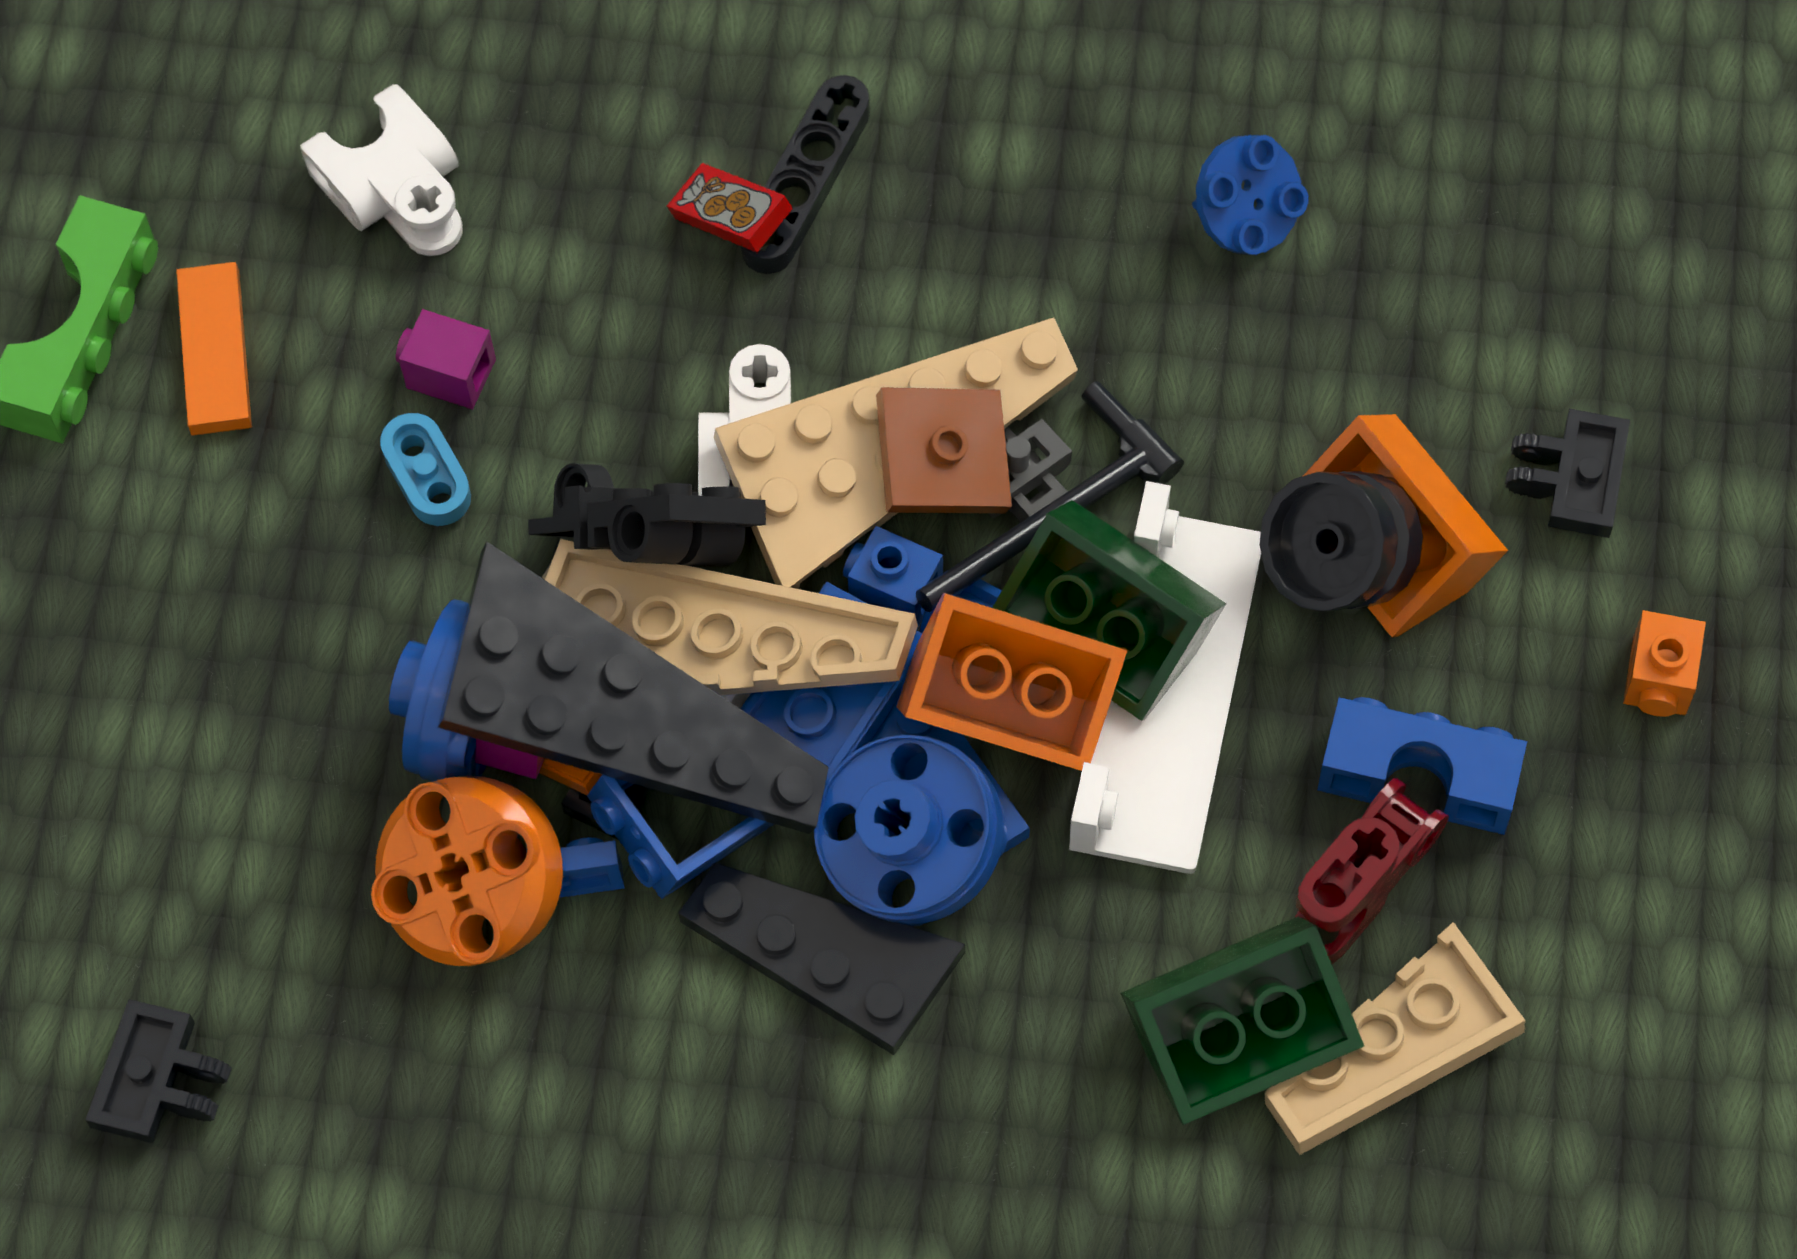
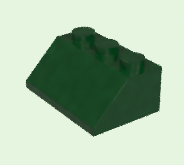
M1071 500L1046 514L992 608L1126 649L1125 660L1111 701L1143 721L1196 655L1227 603Z
M1299 916L1121 992L1143 1050L1183 1125L1364 1047L1315 924Z

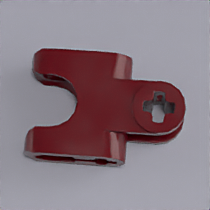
M1393 778L1384 786L1371 802L1361 819L1354 820L1341 832L1307 872L1299 886L1296 898L1298 912L1295 917L1299 916L1328 932L1339 931L1337 938L1332 943L1324 945L1331 964H1334L1347 952L1379 914L1387 900L1388 893L1409 868L1415 866L1429 851L1449 819V816L1440 809H1436L1433 813L1429 814L1404 796L1406 784L1398 778Z

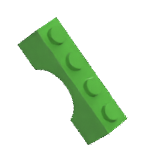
M79 195L56 242L67 274L81 285L77 306L69 319L56 331L35 341L7 344L0 358V425L62 444L71 425L78 424L83 418L88 402L87 391L96 373L101 374L105 370L110 359L111 340L119 323L124 324L128 321L134 307V291L142 274H148L152 270L158 254V243L154 239L146 214Z

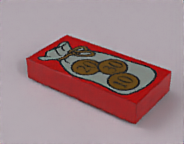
M705 163L700 164L667 205L675 219L758 253L793 209L785 195Z

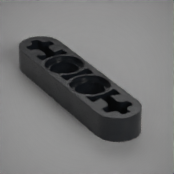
M847 75L834 76L821 85L764 186L778 193L787 187H800L807 191L809 199L798 207H792L793 209L778 226V246L770 244L765 251L759 250L758 253L741 246L742 258L752 270L770 274L777 273L789 265L856 145L870 116L868 89L857 78ZM845 99L853 100V107L845 106L838 117V127L832 124L834 120L833 104L841 105ZM813 141L827 142L835 149L829 158L822 161L808 159L804 156L802 150Z

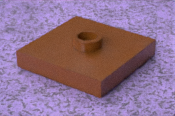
M882 387L876 394L886 512L1005 514L1012 507L1000 389Z

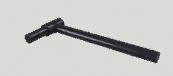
M1099 381L1092 383L1085 389L1081 398L1119 436L1120 458L917 590L916 599L925 611L931 612L936 608L943 593L953 596L957 595L1025 550L1046 514L1059 506L1073 500L1087 509L1137 475L1142 480L1165 484L1177 475L1184 461L1143 419L1136 420Z

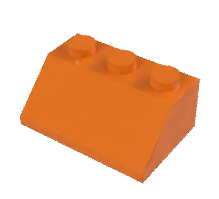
M1396 414L1358 415L1303 475L1315 472L1339 473L1343 471L1380 474L1403 488L1416 507L1423 533L1420 564L1408 586L1390 601L1367 607L1391 637L1402 635L1468 593L1508 551Z
M943 593L916 645L897 708L907 718L1082 771L1084 762L1091 763L1127 650Z

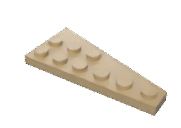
M560 539L545 578L547 582L719 695L899 681L918 627L914 613L687 565L623 562L614 555L611 549H574V542Z

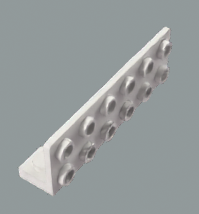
M1146 481L1134 534V542L1227 604L1196 655L1145 720H1139L1111 701L1091 763L1084 762L1071 818L1069 850L1193 874L1197 868L1261 557L1259 546L1261 532L1179 516V511L1168 509L1171 486Z

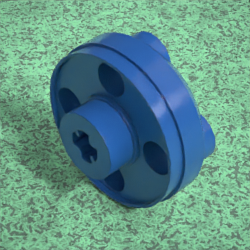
M457 599L451 600L443 609L427 644L413 640L407 643L399 658L389 696L390 714L406 718L402 744L403 767L407 772L418 774L422 779L431 782L450 777H481L486 769V765L475 763L476 738L438 728L469 603Z
M895 735L881 738L862 746L849 755L835 769L825 784L817 827L814 829L818 857L826 875L836 890L851 904L872 916L911 927L921 926L924 923L942 919L969 903L988 882L1008 842L1000 800L985 772L973 760L952 745L938 739L917 735ZM926 753L928 763L925 771L916 779L906 780L904 770L907 762L917 754ZM855 813L856 832L847 840L839 841L837 835L839 823L845 816ZM974 819H982L984 823L982 837L972 846L962 847L960 844V834L963 827ZM913 879L915 883L913 898L903 907L894 908L892 904L894 889L900 882Z

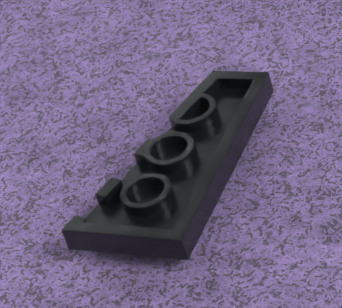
M714 863L678 913L682 924L892 1055H895L965 954L964 943L902 923L883 920L862 910L718 863Z

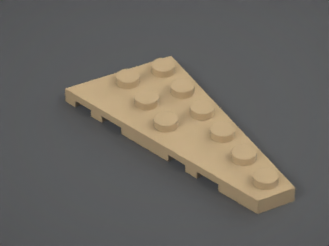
M1053 317L715 428L714 441L733 486L740 488V498L765 500L766 525L753 526L751 528L774 583L798 589L802 581L822 566L826 568L842 556L847 547L870 530H873L875 526L880 527L897 514L886 512L876 394L882 387L1000 389L1005 429L1015 420L1020 421L1072 382L1078 369Z

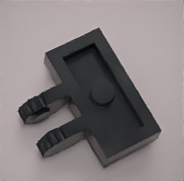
M1569 409L1563 439L1545 435L1537 436L1534 433L1515 435L1511 447V454L1515 455V458H1519L1520 461L1524 460L1543 466L1559 462L1558 470L1554 472L1538 468L1514 467L1507 472L1506 488H1509V491L1514 492V494L1527 495L1536 499L1553 496L1548 527L1609 538L1614 523L1630 420Z
M129 999L88 1111L86 1122L91 1129L153 1144L165 1109L182 1117L194 1118L205 1122L214 1121L218 1110L216 1102L203 1095L191 1094L173 1089L172 1087L178 1071L209 1083H227L231 1067L217 1058L186 1051L195 1024L191 1014Z

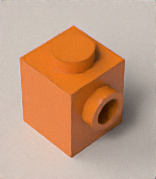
M1643 610L1633 636L1623 704L1637 706L1644 713L1653 716L1666 717L1674 714L1686 716L1696 691L1706 622Z

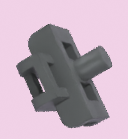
M1040 419L1017 436L1008 426L1004 429L1009 479L1011 480L1012 507L1009 510L1020 522L1068 492L1055 477L1069 466L1072 450L1043 419ZM1039 447L1047 457L1041 460L1033 450ZM1036 488L1040 493L1028 500L1025 495ZM987 513L991 518L1001 515L998 513Z

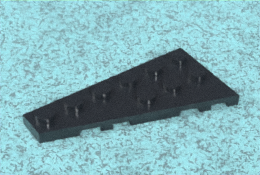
M486 542L481 550L438 728L810 834L817 827L828 766L490 543Z

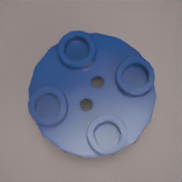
M1267 135L1234 136L1216 146L1203 163L1196 185V199L1192 202V206L1197 210L1205 232L1221 248L1237 254L1255 255L1265 253L1283 242L1294 227L1297 217H1300L1306 211L1308 193L1301 184V178L1293 158L1272 137ZM1243 181H1244V183H1245V184H1244V189H1242V187H1241V184H1242ZM1255 200L1257 202L1256 208L1253 206Z

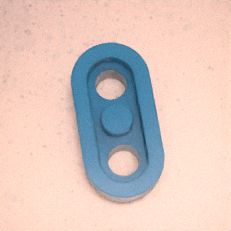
M406 413L392 419L382 431L380 439L381 449L385 462L417 518L430 525L444 526L456 522L464 516L470 506L471 491L467 476L438 425L428 416L419 413ZM413 446L424 448L416 456L404 454L407 449ZM440 493L451 496L444 503L435 504L431 502V499Z

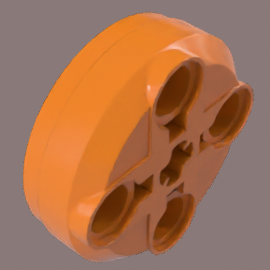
M461 776L419 784L411 790L409 795L393 811L381 834L376 854V879L373 882L371 891L372 903L377 914L386 922L391 923L398 935L410 947L431 960L446 965L472 966L506 958L529 944L539 935L552 917L557 906L563 877L562 855L557 836L541 808L525 793L504 782L480 776ZM443 796L450 805V817L447 823L443 821L439 810L440 801ZM519 834L524 838L526 842L527 852L524 846L522 845L521 841L517 838ZM410 880L413 881L417 889L418 896L415 906L411 904L407 895V887ZM485 918L489 920L493 927L494 937L491 945L485 941L482 933Z

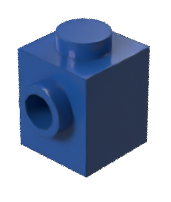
M875 526L866 544L857 543L851 550L844 566L843 576L848 578L849 594L865 603L914 613L918 623V630L925 610L916 599V591L943 574V555Z

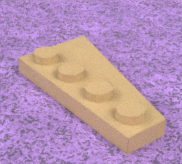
M1453 922L1437 936V943L1421 958L1417 959L1414 957L1396 973V980L1373 1001L1368 998L1352 1013L1364 1047L1270 1087L1265 1091V1105L1298 1154L1301 1155L1523 1034L1525 1031V1019Z

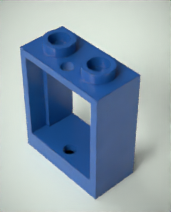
M602 775L587 795L592 802L591 811L598 825L607 834H615L629 854L628 861L634 875L644 886L653 887L661 900L713 866L714 863L719 862L774 825L773 823L748 817L677 865L625 794L624 790L632 786L633 783Z

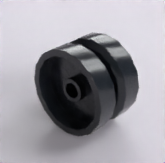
M1343 471L1339 473L1315 472L1293 479L1274 495L1262 518L1259 546L1265 572L1280 594L1302 608L1336 611L1346 608H1366L1385 603L1406 588L1420 564L1423 533L1418 511L1403 488L1383 475L1361 471Z

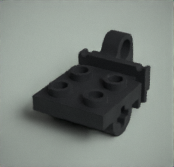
M570 463L561 469L556 478L553 517L529 519L528 535L574 537V549L597 550L611 548L614 555L623 562L727 567L733 564L742 552L745 541V527L766 525L765 500L740 498L739 487L702 488V496H698V492H692V484L684 483L654 485V490L614 488L611 476L603 466Z

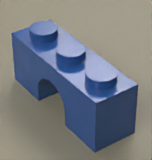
M1339 697L1317 790L1371 803L1384 788L1386 780L1395 771L1404 767H1421L1433 772L1445 787L1446 803L1444 813L1449 816L1448 822L1504 835L1513 809L1527 741L1515 739L1510 733L1495 727H1481L1476 730L1451 724L1447 718L1435 713L1419 712L1412 715L1388 709L1384 703L1371 698L1360 697L1349 700Z

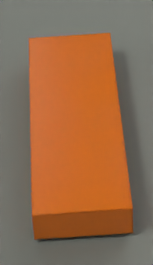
M230 262L177 269L187 421L191 436L252 428L240 272L237 263Z

